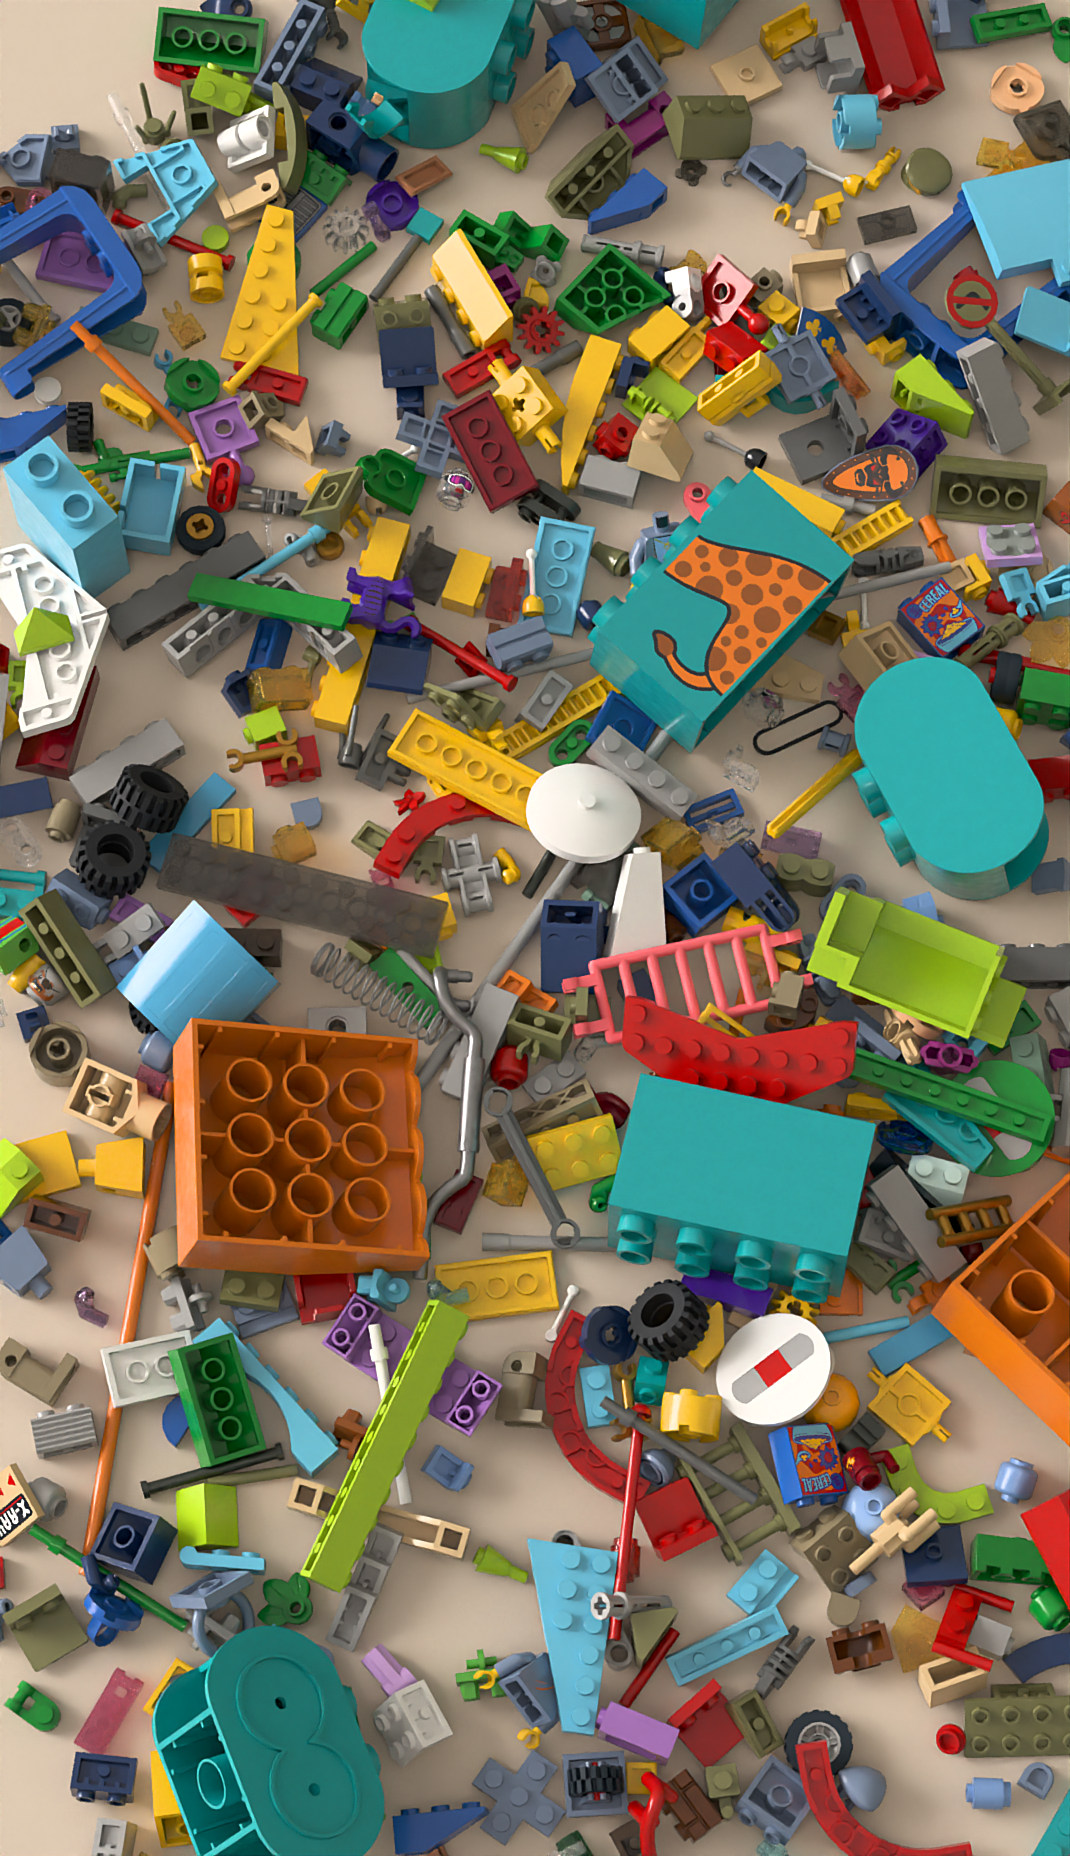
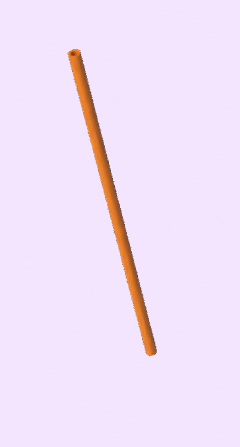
M170 1081L165 1082L162 1100L172 1105V1113L163 1135L154 1142L119 1345L135 1341L149 1261L143 1245L144 1243L151 1245L149 1239L153 1237L174 1118V1082ZM111 1394L82 1554L85 1556L89 1555L103 1525L123 1407L114 1409ZM80 1567L79 1575L85 1576L84 1570Z

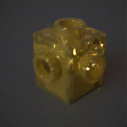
M506 1159L504 1163H491L482 1196L500 1206L522 1207L529 1181L519 1162Z

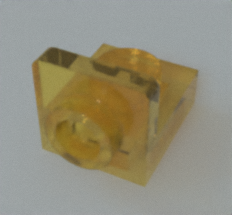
M745 950L751 977L760 976L756 992L762 994L765 986L769 988L771 986L765 959L763 956Z

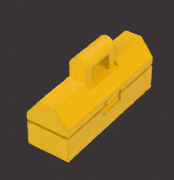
M759 350L700 393L697 411L712 425L722 426L739 412L750 418L770 403V399L765 393L782 382V374L775 363Z

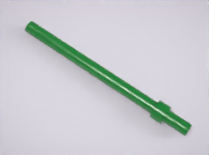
M33 1525L28 1534L47 1545V1550L57 1556L61 1554L83 1569L81 1558L85 1556L84 1554L66 1543L67 1540L60 1535L54 1536L39 1525ZM98 1564L100 1572L106 1575L113 1574ZM119 1578L120 1585L116 1589L118 1592L180 1632H183L189 1623L188 1621Z

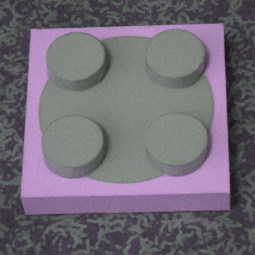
M1034 523L979 527L978 536L987 568L1041 565L1043 563V555Z

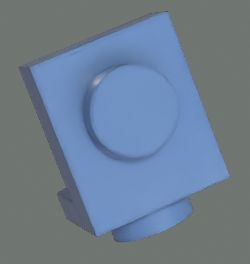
M436 1445L422 1466L421 1471L447 1490L459 1492L469 1484L474 1466L463 1462L441 1445Z

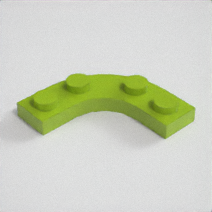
M908 1443L887 1449L900 1466L897 1473L890 1474L882 1463L890 1489L895 1492L897 1497L909 1487L914 1489L918 1495L915 1500L920 1505L913 1513L916 1516L920 1517L929 1508H932L938 1515L936 1521L939 1525H957L994 1513L985 1483L950 1493L933 1490L920 1477Z

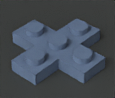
M438 399L431 420L404 412L395 439L421 448L415 471L441 479L448 458L465 464L441 417L459 406Z
M534 1750L531 1751L516 1775L492 1758H489L472 1783V1785L496 1801V1804L481 1824L480 1829L504 1846H506L522 1821H525L549 1838L566 1813L564 1809L541 1794L558 1767Z

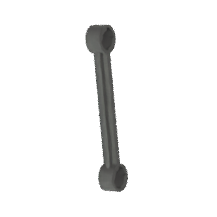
M503 1087L489 1089L483 1098L484 1109L490 1116L496 1117L552 1227L550 1237L553 1244L561 1249L574 1247L580 1238L579 1226L573 1220L567 1219L512 1111L513 1098L511 1093ZM494 1092H502L507 1096V1104L501 1113L492 1112L488 1107L490 1106L489 1099ZM564 1223L570 1224L574 1228V1237L569 1241L570 1244L562 1245L556 1241L557 1229Z

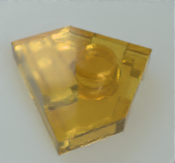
M905 1604L891 1630L903 1673L919 1669L920 1665L945 1657L931 1652L941 1622Z

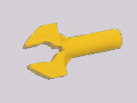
M194 442L189 445L196 472L190 475L193 487L205 493L202 479L203 475L210 479L211 468L206 465L200 444Z

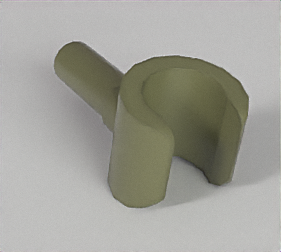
M307 646L302 657L303 660L309 662L303 686L310 687L314 670L321 661V654L314 647Z

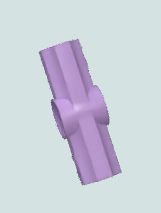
M382 1644L372 1649L361 1660L373 1677L382 1685L381 1688L388 1697L418 1682L407 1668L401 1667Z

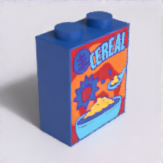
M942 577L936 582L929 581L920 589V594L913 599L911 597L906 598L898 606L899 610L896 621L927 655L952 660L957 656L958 650L962 645H972L983 636L985 625Z
M828 1423L789 1425L768 1434L784 1505L797 1504V1508H804L814 1505L815 1502H820L821 1506H827L837 1503L838 1497L849 1493L832 1425Z

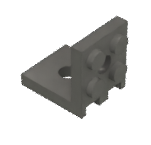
M844 386L833 390L829 415L779 435L778 440L801 486L824 477L839 463L864 451L866 436L869 433L868 425L863 417L859 418L856 412L857 405L855 399L851 394H847ZM812 445H817L822 448L823 452L820 455H812L808 452V448Z

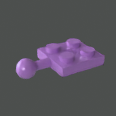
M236 395L189 412L188 418L208 464L214 463L221 457L234 458L239 463L241 468L239 486L241 487L242 484L251 485L255 474L251 467L244 464L240 453L260 446L255 430L248 429L237 407L242 402L241 397ZM222 424L231 427V431L227 434H219L216 429Z

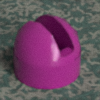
M1062 1048L1050 1050L1049 1063L1055 1072L1057 1068L1070 1067L1069 1050Z

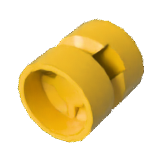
M199 253L191 256L187 260L188 278L190 279V299L201 304H210L222 300L225 296L224 280L222 278V258L213 253Z

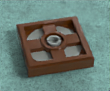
M616 0L577 2L579 6L588 9L595 23L594 27L590 29L591 32L587 40H585L593 52L621 48L632 40L626 6Z

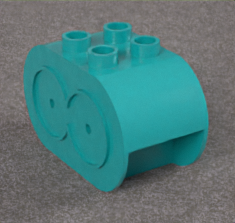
M375 0L362 30V49L367 60L368 75L365 86V98L371 101L376 92L384 96L383 102L386 99L408 98L409 125L398 126L388 135L410 146L438 149L460 144L477 134L488 122L496 101L508 104L512 97L517 80V73L511 71L515 57L526 60L534 41L535 28L529 27L534 14L536 0H440L433 12L408 0Z
M924 657L909 660L890 668L880 675L866 690L857 708L854 733L864 767L852 773V776L858 786L857 790L872 818L874 819L887 812L889 818L881 821L879 824L885 834V841L897 863L902 867L914 860L921 875L928 883L939 891L959 899L986 900L1002 896L1024 883L1042 862L1049 842V824L1044 812V798L1041 786L982 682L965 665L940 657Z
M258 1626L236 1634L226 1641L215 1655L200 1667L190 1670L175 1679L163 1691L157 1701L152 1718L153 1739L197 1856H363L378 1837L383 1823L385 1804L384 1792L379 1779L381 1765L376 1750L370 1744L365 1743L356 1721V1698L348 1686L342 1685L335 1666L324 1651L313 1641L296 1631L279 1626Z

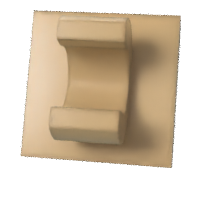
M810 211L808 220H797L795 231H800L799 239L808 240L812 248H823L827 223L821 211Z

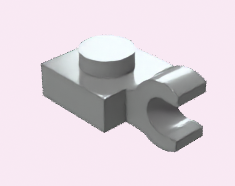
M814 35L791 46L790 52L780 57L783 63L779 64V68L784 74H788L798 67H801L806 72L816 67V64L827 61L828 56L825 51L815 52L814 44L816 38Z

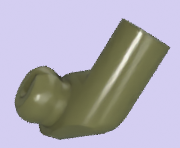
M126 184L111 195V200H113L112 207L114 209H125L127 206L126 199L147 198V184Z

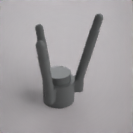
M357 704L353 707L347 742L346 734H339V751L337 755L340 766L354 770L360 768L371 743L370 740L363 752L362 745L354 742L359 705ZM389 713L384 715L378 725L379 728L384 729L390 717Z

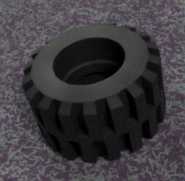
M130 764L124 767L109 802L112 805V809L133 826L149 832L163 834L165 832L170 833L175 829L189 800V796L184 786L170 774L152 766Z
M107 820L105 825L99 822L95 824V828L90 827L86 831V835H83L75 860V871L79 873L78 880L80 883H86V890L90 892L93 889L96 891L95 896L101 897L103 894L107 895V899L113 900L114 896L123 899L126 893L131 896L136 892L137 888L140 889L150 865L151 852L149 850L151 846L149 841H144L145 835L143 832H136L137 827L133 825L130 827L125 826L126 822L121 820L119 824H115L114 820ZM103 853L118 854L126 860L127 865L121 867L107 865L100 859L99 855Z
M666 1279L663 1283L658 1281L654 1283L653 1287H647L644 1293L635 1299V1305H632L630 1308L631 1315L628 1316L627 1323L629 1324L628 1331L632 1335L631 1337L654 1359H659L661 1362H667L668 1360L675 1362L678 1361L679 1357L685 1358L688 1356V1352L694 1351L698 1347L699 1341H703L705 1338L704 1332L709 1328L707 1321L710 1319V1315L707 1312V1306L685 1284L678 1280Z

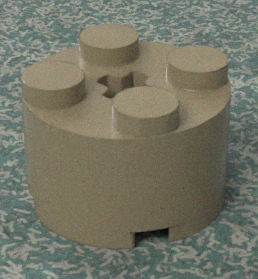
M55 1021L52 1024L42 1026L34 1033L29 1044L30 1059L35 1072L40 1079L52 1086H73L85 1057L91 1059L90 1049L84 1034L76 1025L66 1021ZM62 1051H65L64 1055H60L59 1057L55 1056V1053L61 1054Z
M177 1225L150 1238L149 1240L152 1245L144 1243L143 1248L158 1279L168 1280L169 1283H172V1278L181 1276L182 1279L186 1276L184 1271L190 1268L178 1267Z

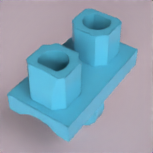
M374 1269L373 1276H359L357 1293L367 1296V1301L377 1303L386 1311L396 1312L395 1304H402L409 1298L410 1286L404 1279L393 1278L383 1269Z

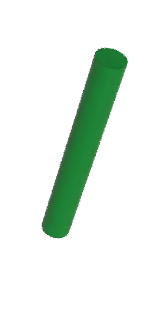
M372 241L367 243L309 290L310 294L313 292L319 297L377 250L376 245Z

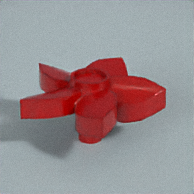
M408 789L403 799L393 801L395 806L400 807L397 811L399 816L408 809L411 812L418 809L419 804L424 801L426 794L425 792L414 793Z

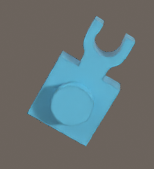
M1026 567L1002 573L998 577L1008 603L1016 601V611L1020 619L1028 615L1025 607L1029 609L1031 616L1039 612L1036 602L1031 599L1036 590Z

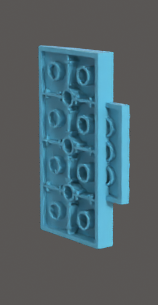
M1070 159L962 182V190L997 280L1052 268L1059 287L1070 285Z

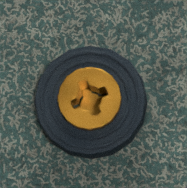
M198 505L190 507L181 514L177 520L175 531L178 542L185 551L193 555L203 556L207 550L213 547L218 548L225 540L226 527L223 518L216 510L209 506Z

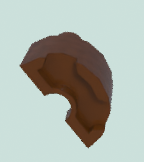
M813 986L803 992L797 1020L769 1015L765 1019L764 1029L768 1033L805 1028L810 1023L813 1024L818 1008L817 994Z
M878 1619L867 1621L861 1624V1630L850 1632L849 1627L832 1631V1637L826 1638L835 1674L840 1675L851 1670L858 1672L880 1666L882 1662L894 1659L885 1622L879 1623Z

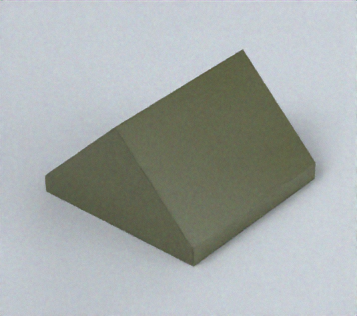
M356 466L323 474L300 517L303 520L339 534L362 494L363 468Z
M670 1607L630 1614L629 1629L635 1665L639 1669L644 1666L675 1622L678 1614L676 1608Z

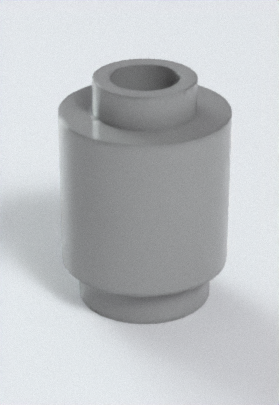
M860 251L849 257L845 266L854 287L859 285L860 276L868 270L872 272L878 281L880 280V275L869 253Z

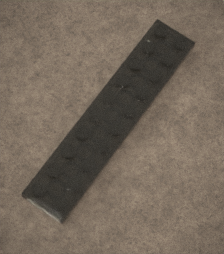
M174 832L156 884L160 890L431 959L434 957L449 907L447 901Z

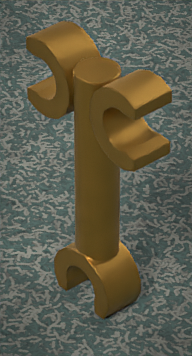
M295 728L292 729V738L290 740H284L281 731H277L276 737L279 747L242 753L238 749H229L226 751L227 759H238L236 764L229 765L230 772L237 773L241 771L245 764L282 758L281 763L284 772H288L287 764L291 760L298 762L299 770L303 769V759L297 752L296 746L298 743L297 730Z
M635 1363L627 1366L628 1375L622 1372L621 1364H616L612 1369L614 1378L621 1384L622 1401L625 1409L627 1406L631 1408L635 1405L632 1379L636 1377L638 1370ZM619 1418L609 1422L610 1426L616 1425L621 1429V1434L611 1437L613 1442H621L626 1438L632 1437L633 1428L631 1426L627 1428L619 1423ZM646 1419L645 1422L650 1424L653 1422V1419ZM644 1435L643 1441L650 1440L648 1437Z

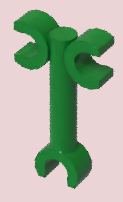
M890 1258L887 1264L897 1272V1263ZM918 1260L897 1272V1276L887 1284L888 1288L892 1290V1300L896 1304H900L902 1301L898 1295V1290L904 1289L910 1296L914 1294V1287L905 1281L919 1273L917 1267L920 1263Z

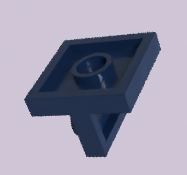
M868 270L860 276L857 287L838 297L835 301L836 307L866 346L883 335L888 341L895 338L901 310L872 272Z

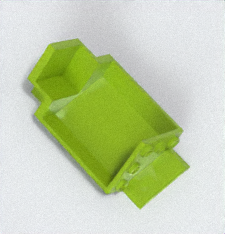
M842 886L834 893L806 969L837 982V987L966 1039L969 1036H973L1000 1048H1003L1027 990L1025 986L1000 977L1008 959L1007 956L1003 955L1005 947L875 896L872 899Z

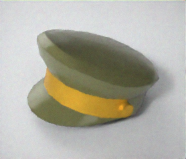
M919 148L913 151L901 170L903 183L909 189L916 192V194L923 196L939 194L949 186L953 176L952 167L948 159L932 148Z

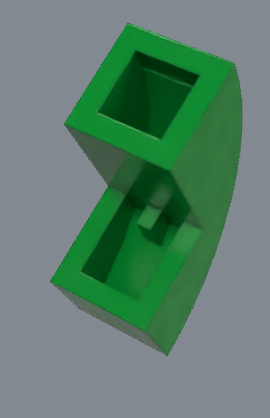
M514 210L500 212L493 225L510 235V246L523 256L536 260L540 255H544L552 262H559L570 241L553 224L531 227Z

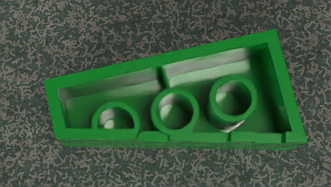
M977 1533L970 1546L969 1580L1056 1586L1033 1540Z

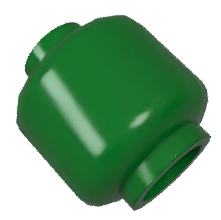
M1040 1586L1031 1594L1030 1598L1032 1601L1029 1605V1612L1043 1629L1058 1632L1070 1624V1611L1057 1586H1049L1047 1588Z

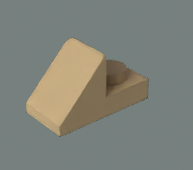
M305 416L295 431L286 422H278L270 418L265 425L266 438L312 466L315 459L308 417Z

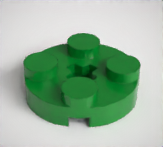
M182 358L175 361L170 366L164 382V390L168 397L187 413L213 404L219 394L220 378L218 372L211 364L201 359H198V362L189 360L190 358ZM187 380L198 382L197 388L189 387Z

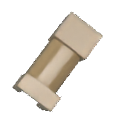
M273 168L255 176L256 185L230 197L227 196L220 180L217 181L219 185L213 193L232 234L243 227L261 220L267 204L284 208L286 205V196L281 189ZM277 198V201L275 203H268L269 201Z

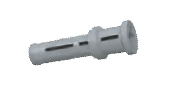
M587 234L583 235L581 242L582 252L599 254L611 243L636 265L642 263L655 266L656 269L662 266L664 245L655 247L644 245L642 241H635L632 244Z
M598 1592L592 1597L590 1607L593 1616L598 1620H606L609 1617L623 1620L633 1613L672 1607V1601L668 1595L629 1596L625 1592H615L613 1595H609L606 1592ZM606 1604L607 1607H599V1605ZM641 1604H647V1606L641 1607Z

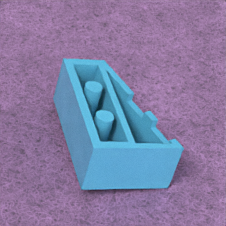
M1070 563L1068 565L1063 564L1036 582L1034 601L1039 608V613L1044 623L1070 615Z

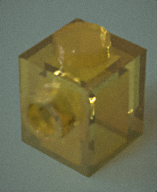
M303 821L293 826L285 825L275 832L276 834L272 835L273 846L270 847L276 862L282 861L285 869L317 855L316 845Z

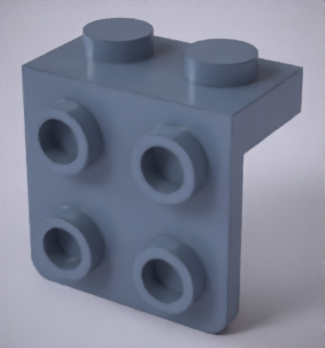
M929 0V13H933L934 19L931 21L932 37H936L937 50L987 47L990 42L977 43L969 22L972 15L987 13L985 0H981L978 4L970 0Z

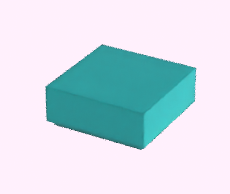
M420 207L406 227V232L411 235H419L423 242L430 245L444 225V220Z

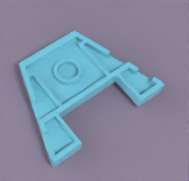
M193 139L162 146L160 150L151 153L140 152L135 154V157L125 160L119 158L113 161L122 180L126 184L150 170L171 208L169 211L147 224L150 231L154 233L157 239L156 242L160 247L168 242L219 185Z

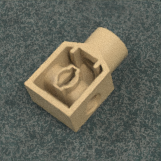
M85 1057L62 1112L122 1138L133 1132L155 1142L163 1135L172 1113V1105L149 1095L146 1083Z

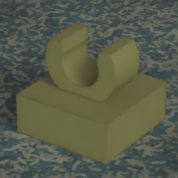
M361 935L349 938L344 946L349 951L347 954L350 953V961L354 956L359 959L358 972L365 965L376 960L382 953V950Z

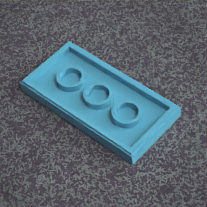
M541 516L534 549L537 551V557L535 558L536 595L543 600L545 614L541 617L549 633L572 638L577 619L576 611L580 605L596 527ZM529 573L523 600L530 595ZM521 605L518 623L534 618L523 616Z

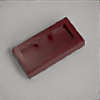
M456 1169L454 1176L459 1173V1169ZM473 1175L467 1186L454 1193L439 1208L434 1224L461 1235L484 1180Z

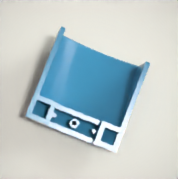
M193 900L116 988L175 1044L191 1018L245 1023L279 988L281 983Z

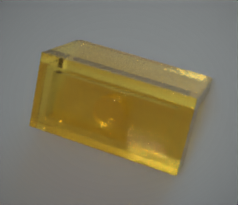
M638 16L633 27L635 35L640 37L659 66L664 58L683 55L685 46L681 39L643 16Z

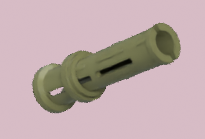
M1008 612L1003 616L1000 623L991 625L982 639L955 658L954 661L971 669L996 648L1000 649L1007 646L1013 636L1022 634L1024 631L1022 620L1016 614Z

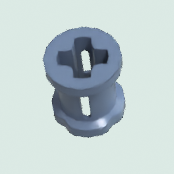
M825 725L817 749L825 748L839 753V757L843 758L848 749L852 734L847 733L844 735L830 730L829 726Z

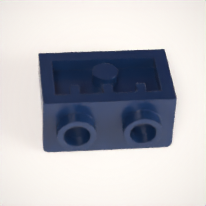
M76 1752L70 1783L72 1796L76 1797V1800L85 1803H93L95 1799L106 1800L108 1804L113 1806H125L126 1803H133V1790L138 1765L137 1758Z

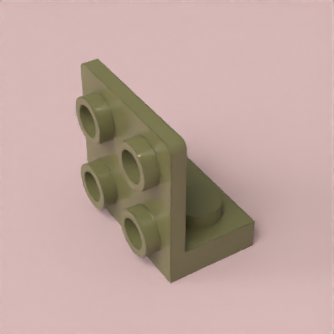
M56 1583L2 1615L35 1672L41 1671L88 1642L87 1636Z

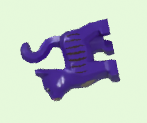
M349 567L346 576L348 581L347 591L361 596L359 604L352 603L353 611L348 620L349 624H361L367 629L382 630L385 633H396L405 626H409L412 639L420 636L422 631L421 623L412 616L400 617L392 623L385 619L389 601H393L411 611L415 610L412 579L404 577L400 580L390 581L380 576L357 575L356 568ZM342 597L341 601L351 603L350 599Z

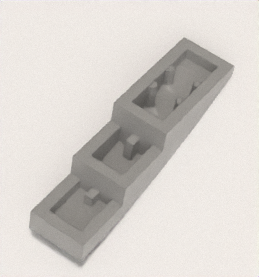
M377 1522L357 1563L352 1578L345 1589L325 1640L354 1652L392 1566L404 1533Z

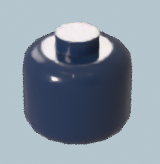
M585 600L576 611V617L586 631H592L596 626L592 619L602 607L598 600Z

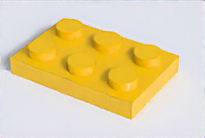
M611 1113L526 1136L553 1191L612 1175L617 1171L621 1149Z

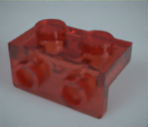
M513 557L510 568L496 566L485 611L486 618L512 623L514 612L520 611L522 595H519L521 586L525 587L528 570H524V559Z

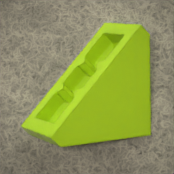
M36 607L30 611L14 630L20 657L75 641L68 615Z

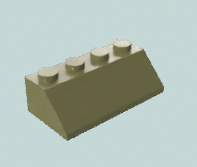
M935 454L929 515L932 514L938 519L999 525L1034 523L1035 528H1040L1048 478L1047 467L1043 464Z

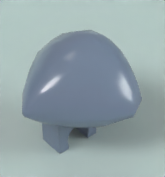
M851 1766L838 1772L841 1784L836 1789L840 1798L849 1797L845 1800V1807L848 1811L855 1805L859 1809L873 1812L880 1806L885 1796L887 1785L884 1775L879 1770L869 1766Z

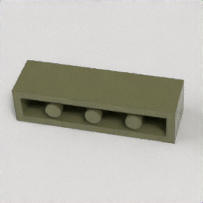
M56 888L35 898L18 911L81 1009L101 999L117 987L118 983Z

